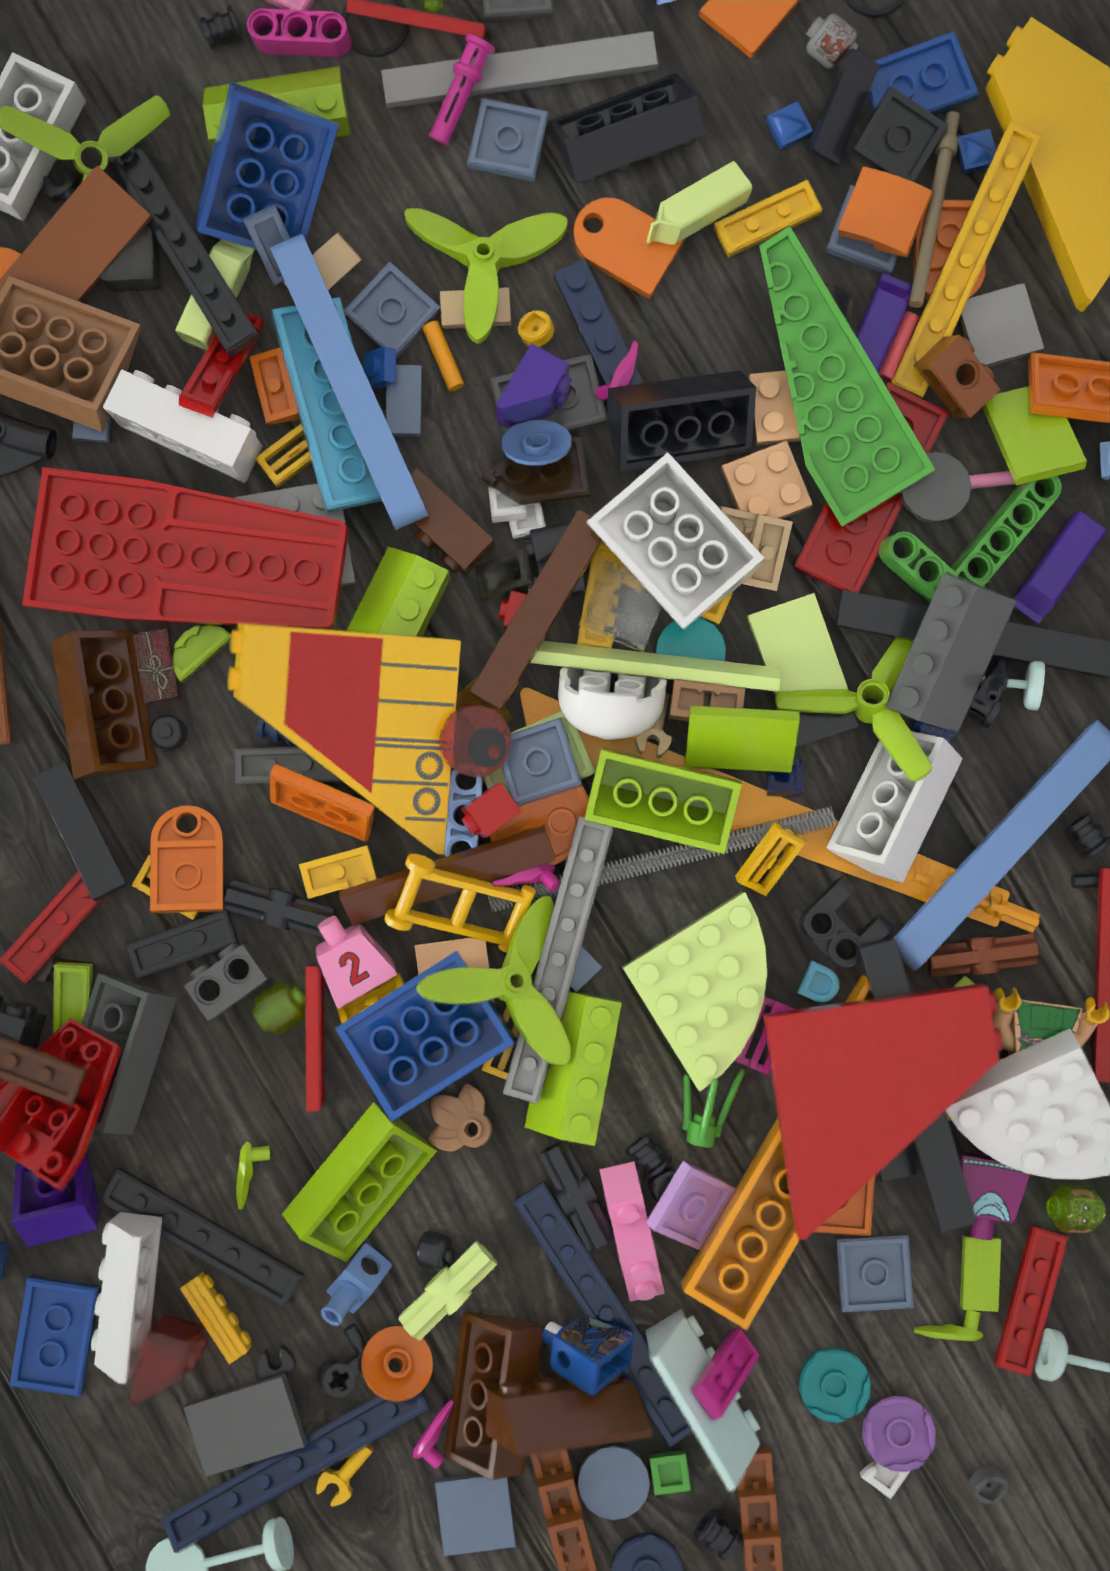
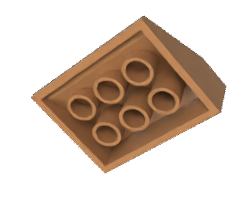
M8 276L0 291V394L103 432L110 418V415L103 406L121 369L128 371L141 325Z

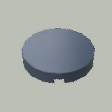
M622 1444L600 1445L589 1452L581 1463L578 1476L580 1497L586 1507L598 1517L610 1520L628 1518L637 1512L647 1499L650 1486L647 1465L640 1454L629 1446Z

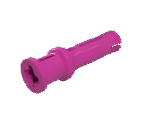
M472 34L466 35V47L459 62H455L453 65L454 79L442 103L432 130L428 134V137L446 146L449 144L450 137L463 112L474 84L478 85L482 81L483 76L481 72L489 54H493L495 51V47ZM477 51V56L473 64L470 65L475 52ZM463 79H464V80H466V81H465L463 87L461 88L460 86H461V83H462V81H463ZM456 95H459L456 104L453 108V111L449 117V120L446 123L445 120L451 109Z

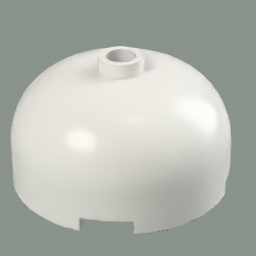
M569 667L561 668L558 689L561 711L570 724L586 734L605 740L634 737L650 729L657 722L663 711L667 680L664 678L614 673L618 674V681L615 682L614 693H611L612 672Z

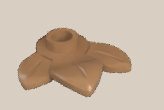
M465 1084L458 1098L450 1095H438L431 1098L430 1111L434 1121L438 1124L428 1137L429 1142L433 1146L443 1151L454 1152L464 1145L470 1148H477L488 1142L492 1134V1125L484 1114V1096L477 1088L470 1084ZM471 1123H475L478 1127V1132L474 1137L468 1132V1127Z

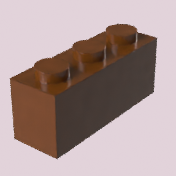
M416 468L410 475L428 516L411 524L418 530L415 536L428 549L435 546L443 554L440 558L441 561L452 572L456 573L460 570L467 576L495 547L494 539L424 473Z

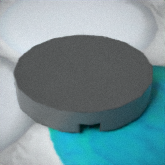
M931 452L926 453L934 466L935 472L899 494L903 506L907 511L909 510L911 514L915 515V518L922 522L936 524L950 520L963 510L970 498L971 482L968 471L958 459L947 453Z

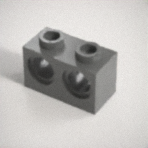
M236 942L231 944L218 954L221 958L220 961L211 967L205 963L189 974L192 981L187 983L184 988L207 1021L216 1019L273 978L249 943L242 944L241 946H238ZM238 959L245 960L249 965V973L244 979L237 977L233 971V965ZM208 980L216 981L220 987V993L216 999H211L205 994L204 987Z

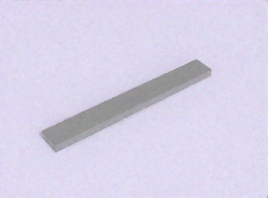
M653 31L490 54L481 72L483 76L482 81L478 85L474 84L469 97L657 70L658 61ZM476 57L472 58L470 65L473 64ZM460 59L381 70L387 109L444 101L455 76L453 65L455 62H459ZM463 79V81H462V83H461V86H460L461 88L463 87V85H464V83H465V81H466V80H464V79Z
M580 816L533 982V987L550 1003L560 1021L562 1020L614 830L612 826L584 820ZM519 1033L503 1094L538 1104L549 1063L530 1047L521 1033Z

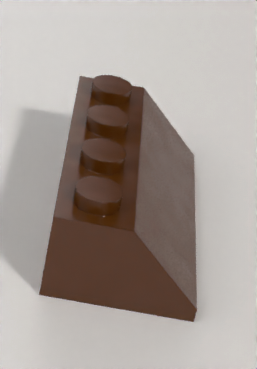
M134 630L71 631L51 640L73 779L104 777L157 767L154 745L149 734L150 721L142 673L140 672L139 674L138 667H141Z
M463 1312L452 1393L454 1405L449 1416L444 1457L491 1480L524 1474L527 1455L517 1456L486 1435L487 1389L500 1388L501 1383L508 1381L520 1382L523 1385L534 1384L538 1371L542 1327L519 1318Z
M621 1374L594 1396L586 1393L569 1380L556 1381L548 1377L534 1379V1384L523 1385L520 1382L508 1381L501 1383L500 1388L487 1389L486 1435L517 1456L652 1437V1428L635 1383L621 1376Z

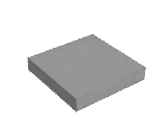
M1024 283L968 298L959 320L964 336L975 349L974 355L981 364L990 367L1029 356L1031 352H1042L1044 345Z

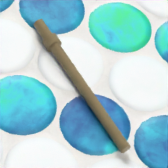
M950 111L946 114L945 123L948 126L936 146L935 153L938 155L931 189L933 195L927 209L909 305L914 308L923 306L951 160L957 152L959 140L956 134L960 114L955 111Z

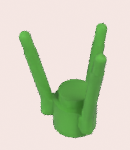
M744 1068L739 1069L717 1120L716 1117L711 1115L716 1098L718 1080L714 1078L711 1081L704 1113H695L693 1119L690 1076L688 1074L683 1076L684 1119L682 1130L688 1131L686 1142L706 1148L714 1146L715 1137L721 1136L722 1126L746 1071Z

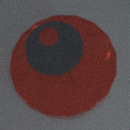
M469 705L454 711L446 719L447 722L440 732L439 744L440 752L451 768L460 774L471 777L486 776L500 768L508 757L511 746L510 729L501 715L491 708Z

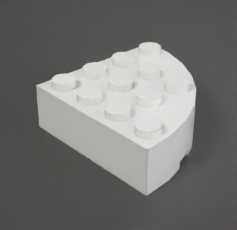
M1071 1029L999 1060L946 1109L958 1130L979 1150L1004 1165L1027 1174L1053 1179H1089L1110 1175V1105Z

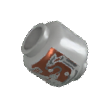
M836 13L828 15L825 19L818 16L806 32V35L810 37L806 46L807 52L827 69H831L836 65L840 68L846 50L857 49L858 44L855 42L857 31Z

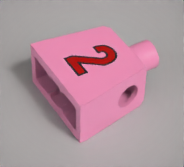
M331 916L318 925V929L326 941L316 947V956L338 1009L397 975L393 959L360 923L344 930L338 918Z

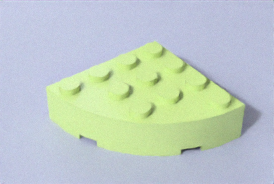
M745 892L735 895L622 966L699 1092L711 1084L712 1079L720 1077L742 1052L755 1029L764 1002L767 979L765 942L758 917Z

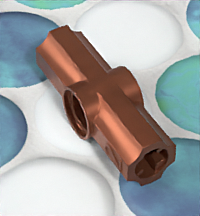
M1033 933L995 938V936H982L963 939V942L941 944L925 963L931 978L963 973L981 975L1000 972L1001 968L1038 964L1039 952Z

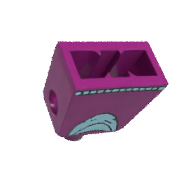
M957 1151L977 1220L976 1224H972L970 1236L983 1240H992L995 1220L1007 1223L1015 1221L1030 1174L1004 1165L990 1156Z

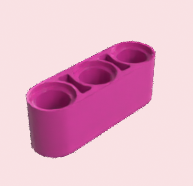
M262 8L252 12L247 21V28L255 45L261 52L266 54L341 57L348 53L352 45V37L343 16L336 12ZM264 28H273L268 35H259ZM297 30H307L303 36L293 37ZM332 31H341L337 38H327Z

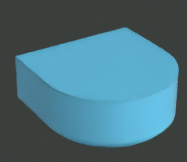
M810 961L797 993L817 1002H827L838 993L839 979L833 970Z

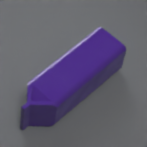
M885 273L880 278L855 334L878 373L908 306L912 285Z
M1081 511L1071 515L1016 591L1013 599L1017 600L1014 608L1036 624H1039L1054 607L1107 530Z

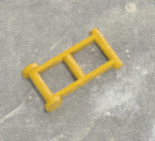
M408 855L405 864L410 869L398 904L396 909L387 910L384 917L385 922L389 926L407 931L411 929L414 923L499 944L498 948L501 951L507 953L515 929L526 910L530 907L536 893L533 887L524 885L521 890L506 886H493V883L435 869V863L423 855ZM422 879L463 889L451 919L411 910ZM477 892L516 902L504 932L465 923Z

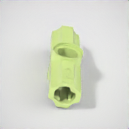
M476 1240L449 1267L445 1266L444 1269L440 1270L424 1288L425 1291L402 1312L398 1320L412 1337L420 1341L444 1316L453 1314L472 1293L471 1290L494 1269L497 1261L487 1248Z

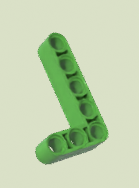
M1058 476L1038 480L1044 487L1043 497L1038 496L1036 493L1035 484L1037 481L1018 485L950 567L915 535L904 531L882 540L879 545L880 559L929 604L943 573L954 574L984 587L1059 497L1062 488L1061 481ZM1014 508L1019 509L1022 513L1021 524L1016 523L1013 519ZM992 534H995L1000 539L998 551L991 546L990 538ZM896 540L904 545L905 554L903 558L896 556L893 551V544ZM970 560L974 561L978 566L976 578L972 577L968 572ZM921 564L927 565L930 569L931 575L928 581L923 580L919 574Z

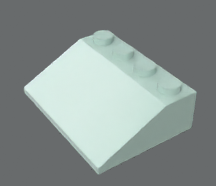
M681 1308L645 1330L650 1357L728 1490L732 1491L737 1487L760 1445L756 1431L761 1428L750 1409L743 1412L737 1402L742 1397L739 1391L723 1417L714 1421L691 1391L716 1351L712 1346L708 1349L705 1348L699 1338L704 1335L701 1326L694 1315L687 1318Z

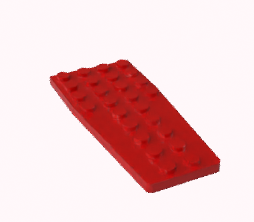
M43 467L22 606L129 621L219 625L249 623L332 629L337 619L349 528L344 522L144 479Z

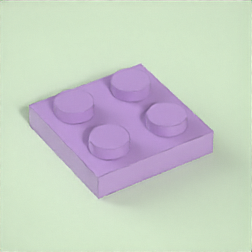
M682 1161L646 1224L658 1233L700 1250L736 1188L727 1181Z

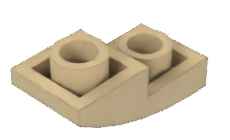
M336 233L312 255L328 291L362 260L339 233Z

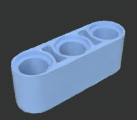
M461 764L451 772L445 839L446 857L453 855V846L459 841L469 843L471 848L479 846L480 835L473 836L466 826H461L455 821L457 809L466 806L483 793V777L480 771L470 764ZM465 771L473 772L476 775V785L470 790H462L457 784L459 775Z

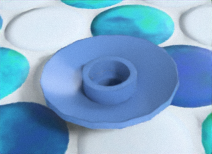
M529 420L518 423L508 429L502 437V450L505 455L513 461L525 465H545L556 462L564 457L571 448V435L568 430L556 422L547 420Z

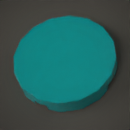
M703 618L696 619L685 629H682L676 621H673L664 628L657 641L656 654L725 661L726 647L722 634L712 623Z
M827 1347L817 1350L805 1360L799 1371L798 1388L802 1401L813 1415L823 1421L840 1423L847 1421V1418H851L853 1415H858L864 1409L870 1398L871 1381L866 1367L857 1355L844 1348Z

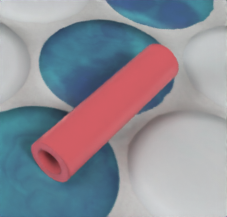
M905 311L878 373L882 381L892 382L919 321V317L912 312Z

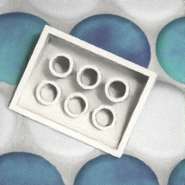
M666 453L587 521V524L682 629H685L733 592L759 569L764 560L761 553L669 453Z

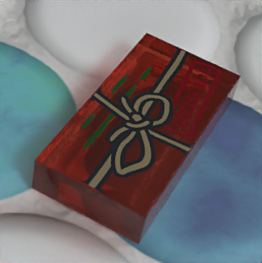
M163 628L132 634L143 702L149 704L181 698L178 678L173 667L174 654L169 629Z

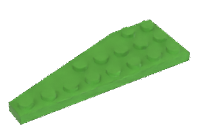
M789 226L759 245L805 465L840 525L844 527L935 472V468L792 228Z

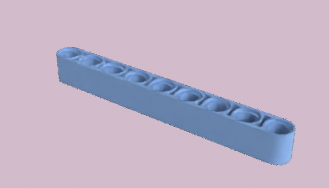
M301 233L270 247L395 529L398 530L427 517L428 513L303 234Z
M1095 720L1080 734L894 936L893 939L896 940L901 959L913 971L917 970L927 961L1110 761V730L1099 720Z

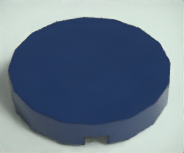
M651 1532L637 1533L625 1539L616 1549L611 1563L612 1571H683L682 1560L676 1547L665 1537Z

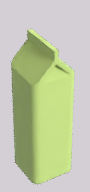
M730 162L662 201L656 220L651 223L646 242L649 244L656 241L669 245L680 242L747 203L752 190V184L736 162Z
M221 239L213 246L210 257L237 298L249 273L255 249ZM191 294L175 332L183 341L207 350L216 333Z

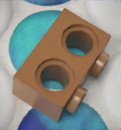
M674 680L671 685L668 719L689 722L690 706L743 709L745 688Z

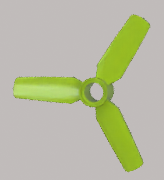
M156 95L104 129L97 142L85 141L81 144L71 133L8 105L2 106L0 110V128L59 160H73L75 168L84 175L83 182L93 170L87 168L82 163L81 153L83 150L91 149L97 152L100 157L99 167L104 170L107 166L108 158L123 155L170 116V111L162 98Z
M895 638L873 670L872 679L863 681L859 685L857 693L846 689L778 691L776 694L775 704L779 711L846 714L854 711L859 720L872 724L873 732L911 782L925 778L932 770L931 763L900 714L886 707L889 696L894 689L914 641ZM865 699H875L879 703L870 704Z

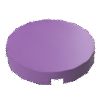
M891 1395L879 1399L869 1408L863 1421L862 1438L867 1452L876 1463L891 1471L908 1472L920 1468L926 1462L925 1460L929 1457L930 1453H932L936 1443V1429L931 1415L920 1403L906 1396Z

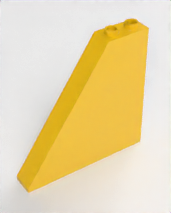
M1031 17L1023 29L1017 26L1008 39L1006 46L1010 49L1003 57L998 54L987 71L991 78L985 90L1003 133L1011 121L1042 135L1023 177V182L1075 307L1083 312L1110 276V67Z

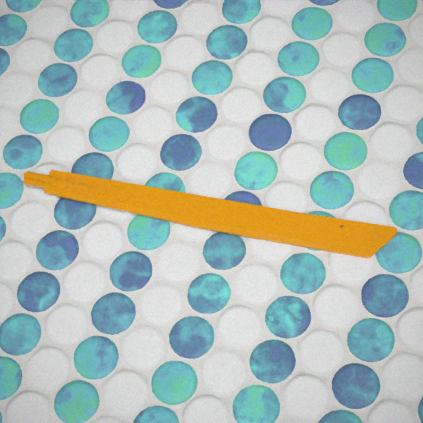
M527 687L520 691L526 726L561 711L559 701ZM578 730L595 772L603 747L685 767V757L670 750H667L661 758H656L658 745L646 741L643 754L640 755L635 745L636 736L605 740ZM687 767L740 780L713 768ZM741 780L742 786L731 830H738L739 832V829L743 830V828L749 826L752 829L753 825L756 827L757 824L760 825L761 823L765 826V822H768V824L769 821L773 822V820L778 822V819L782 821V818L795 817V815L805 812L808 814L809 811L812 812L813 810ZM836 819V826L832 822V827H830L828 823L827 829L824 824L823 830L821 826H819V831L815 827V832L810 828L811 833L806 829V834H804L802 830V836H804L806 844L797 855L927 902L956 870L917 853L903 883L874 875L830 852L826 848L839 823ZM788 842L782 850L785 851L791 843ZM994 886L967 916L993 927H997L1001 921L1030 933H1034L1035 927L1038 926L1040 921L1038 920L1040 917L1039 913L1008 902L1009 891Z

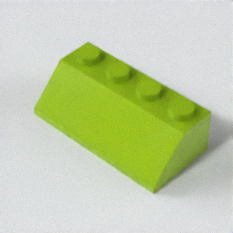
M340 66L236 83L266 93L338 123L336 137L351 135ZM230 84L204 88L203 110L207 136L212 149Z
M388 547L347 631L423 636L451 580L449 570L418 555Z
M603 747L600 752L584 820L725 854L742 783L741 780Z
M569 991L561 1023L570 1043L571 1057L569 1062L563 1066H555L549 1063L539 1103L529 1102L524 1128L560 1140L595 1146L622 1002L620 1000Z
M373 1102L282 1215L300 1240L347 1262L437 1150L400 1118L391 1122L383 1107Z

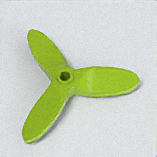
M417 208L405 210V221L417 236L429 245L467 266L468 275L463 299L464 321L467 335L476 344L486 340L495 322L499 297L497 273L500 268L524 263L556 245L565 235L568 222L567 218L561 214L553 212L543 213L508 224L488 238L478 237L447 218L430 211Z
M543 896L537 899L526 910L515 929L501 968H453L425 977L416 987L417 992L422 997L438 1003L472 1004L498 998L506 1003L516 1028L542 1059L555 1066L566 1065L570 1060L571 1047L562 1023L550 1003L532 986L531 974L540 960L554 910V903L550 896Z

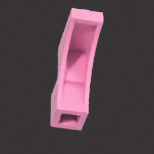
M635 1162L599 1169L630 1302L650 1300L657 1295L665 1294L650 1227L646 1224L648 1218Z

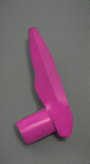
M633 341L628 354L619 363L611 382L596 389V396L599 400L608 399V388L629 385L635 371L638 342Z
M552 865L536 866L492 882L493 886H512L542 882L550 892L558 890L561 884L552 873L555 870V866Z
M450 1400L437 1414L413 1450V1458L419 1459L423 1457L435 1469L441 1465L444 1456L433 1446L440 1437L442 1427L451 1413L454 1405L453 1400Z

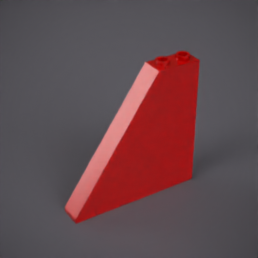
M974 984L763 1014L793 1222L798 1240L807 1239L999 1062L998 1051L1003 1050V1041L999 1028H994L992 1014L997 1013V1002L994 992H989L988 986Z

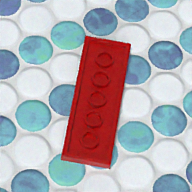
M887 381L885 384L886 388L925 453H929L949 412ZM898 493L844 527L840 525L826 501L793 568L840 592L845 590L859 593L879 554V545L888 536L903 506L900 494Z

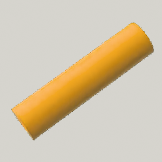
M431 321L422 327L449 392L459 390L465 385L438 321Z

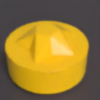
M539 310L531 311L520 320L518 333L527 346H530L532 343L540 347L552 338L554 325L547 313Z

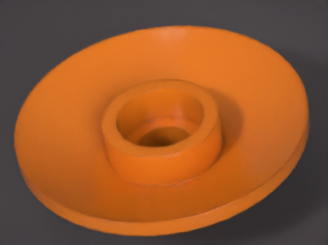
M402 1326L388 1327L377 1332L366 1344L361 1360L362 1373L369 1388L381 1398L389 1401H405L418 1395L428 1384L433 1370L432 1353L424 1338L418 1341ZM396 1360L400 1364V1371L392 1372L389 1368V1361Z

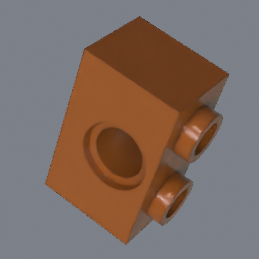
M960 335L944 336L914 366L953 418H971L1000 388L994 382L995 376L986 365L981 364L974 355L975 349L973 345ZM959 367L961 368L963 374L960 383L958 382L956 377V373Z

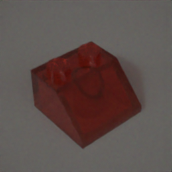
M166 1314L161 1317L148 1331L127 1405L135 1407L180 1381L189 1369L194 1370L197 1361H201L207 1346L208 1339L203 1338L204 1325Z

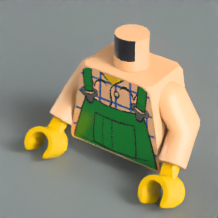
M1015 987L1012 988L1013 992L1009 997L1004 996L1002 988L995 990L998 1003L997 1013L994 1014L993 1018L994 1028H999L1003 1048L1008 1051L1009 1056L1068 1029H1071L1078 1044L1082 1047L1097 1025L1107 1021L1110 1015L1107 1002H1104L1100 1009L1095 1010V1000L1091 997L1086 999V1012L1082 1013V1008L1021 1000Z

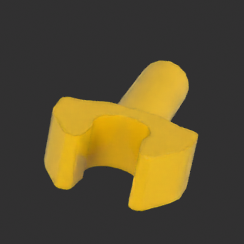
M369 1445L351 1455L338 1470L328 1468L323 1471L317 1483L316 1493L320 1494L328 1484L335 1483L338 1485L339 1491L334 1495L330 1505L334 1507L345 1503L353 1492L350 1486V1479L374 1452L373 1447Z

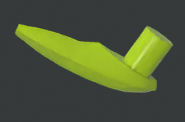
M246 1142L241 1148L236 1183L239 1210H243L247 1199L249 1182L253 1176L252 1162L270 1160L269 1146L251 1148V1144Z
M966 1310L963 1327L947 1324L943 1326H919L913 1329L914 1333L937 1339L977 1341L983 1338L982 1332L977 1331L981 1313L972 1310Z

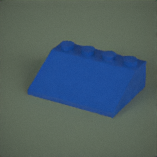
M230 82L194 220L197 232L256 249L243 218L275 204L290 238L302 233L306 240L339 124L266 93Z
M458 951L447 956L335 1028L391 1122L517 1043V1038L492 1000L472 1004H447L430 1001L417 992L416 987L418 983L431 974L453 968L468 967Z

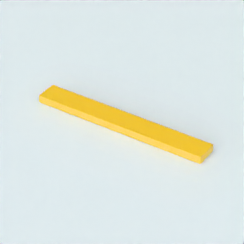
M1011 121L1008 124L891 382L892 384L923 398L929 384L914 364L944 336L952 335L1042 135Z

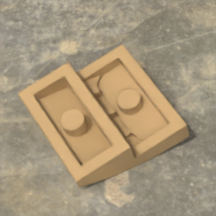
M720 506L719 509L764 557L759 569L742 584L777 591L793 522Z

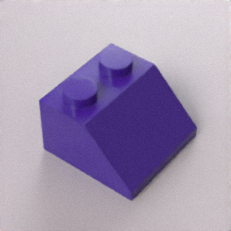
M531 343L496 404L498 425L504 428L525 421L552 415L557 405L562 408L572 390L569 388L572 380L569 377V364Z
M87 1150L83 1160L63 1191L33 1174V1171L22 1164L15 1165L11 1223L27 1247L98 1229L99 1199Z

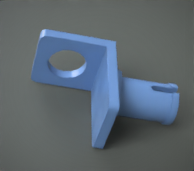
M365 1243L346 1269L327 1289V1293L332 1298L321 1310L323 1319L331 1325H340L348 1311L355 1313L371 1296L392 1267V1264L369 1244ZM363 1258H370L375 1261L378 1266V1273L376 1275H369L362 1269L361 1261Z

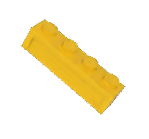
M202 1271L186 1282L180 1290L227 1362L231 1364L250 1350L252 1341L248 1333L242 1331L239 1327L237 1316L233 1312L230 1313L226 1307L227 1302L221 1293L218 1294L214 1289L212 1278L208 1274L205 1275Z

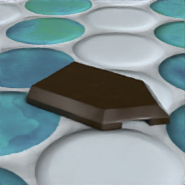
M582 436L571 437L570 450L556 462L545 465H525L513 461L504 453V457L494 468H489L481 477L484 482L519 505L590 497Z

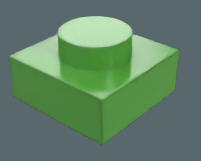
M685 1449L649 1454L655 1495L691 1491Z

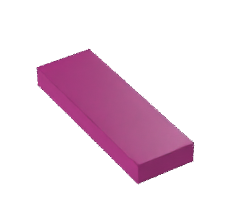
M739 1327L729 1331L691 1389L713 1421L723 1417L759 1358V1353Z

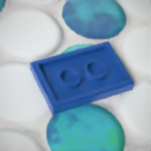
M953 31L875 60L874 62L879 64V68L866 98L873 113L887 88L892 86L935 115L977 99L979 91L956 34Z
M32 1275L27 1278L9 1386L77 1397L84 1393L96 1319L95 1305L101 1286Z

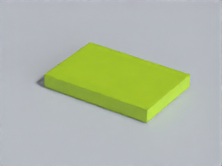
M1029 386L995 394L982 407L1016 486L1085 469L1087 460L1068 419L1030 413Z
M690 706L685 767L791 773L800 721L799 712Z

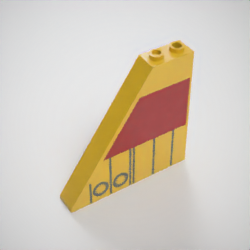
M238 623V631H232L230 643L231 653H236L235 668H230L228 675L229 690H234L233 696L370 804L375 805L379 811L436 854L444 855L461 640Z

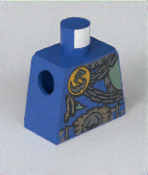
M579 1316L565 1328L554 1322L548 1323L543 1331L542 1341L552 1346L551 1368L586 1393L594 1396L631 1365L635 1334L587 1316Z

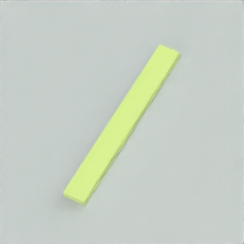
M543 641L531 663L768 691H779L781 681V668L551 641Z

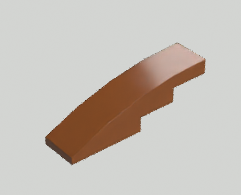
M770 1446L758 1447L737 1485L745 1571H783L781 1536L778 1528L777 1501L773 1480L772 1453Z
M568 1450L530 1454L546 1516L547 1529L559 1571H597Z

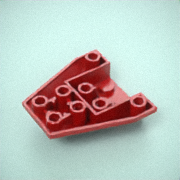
M71 1018L65 1022L37 1050L89 1069L76 1104L71 1106L3 1080L0 1083V1151L33 1171V1174L55 1188L63 1191L84 1158L122 1047Z

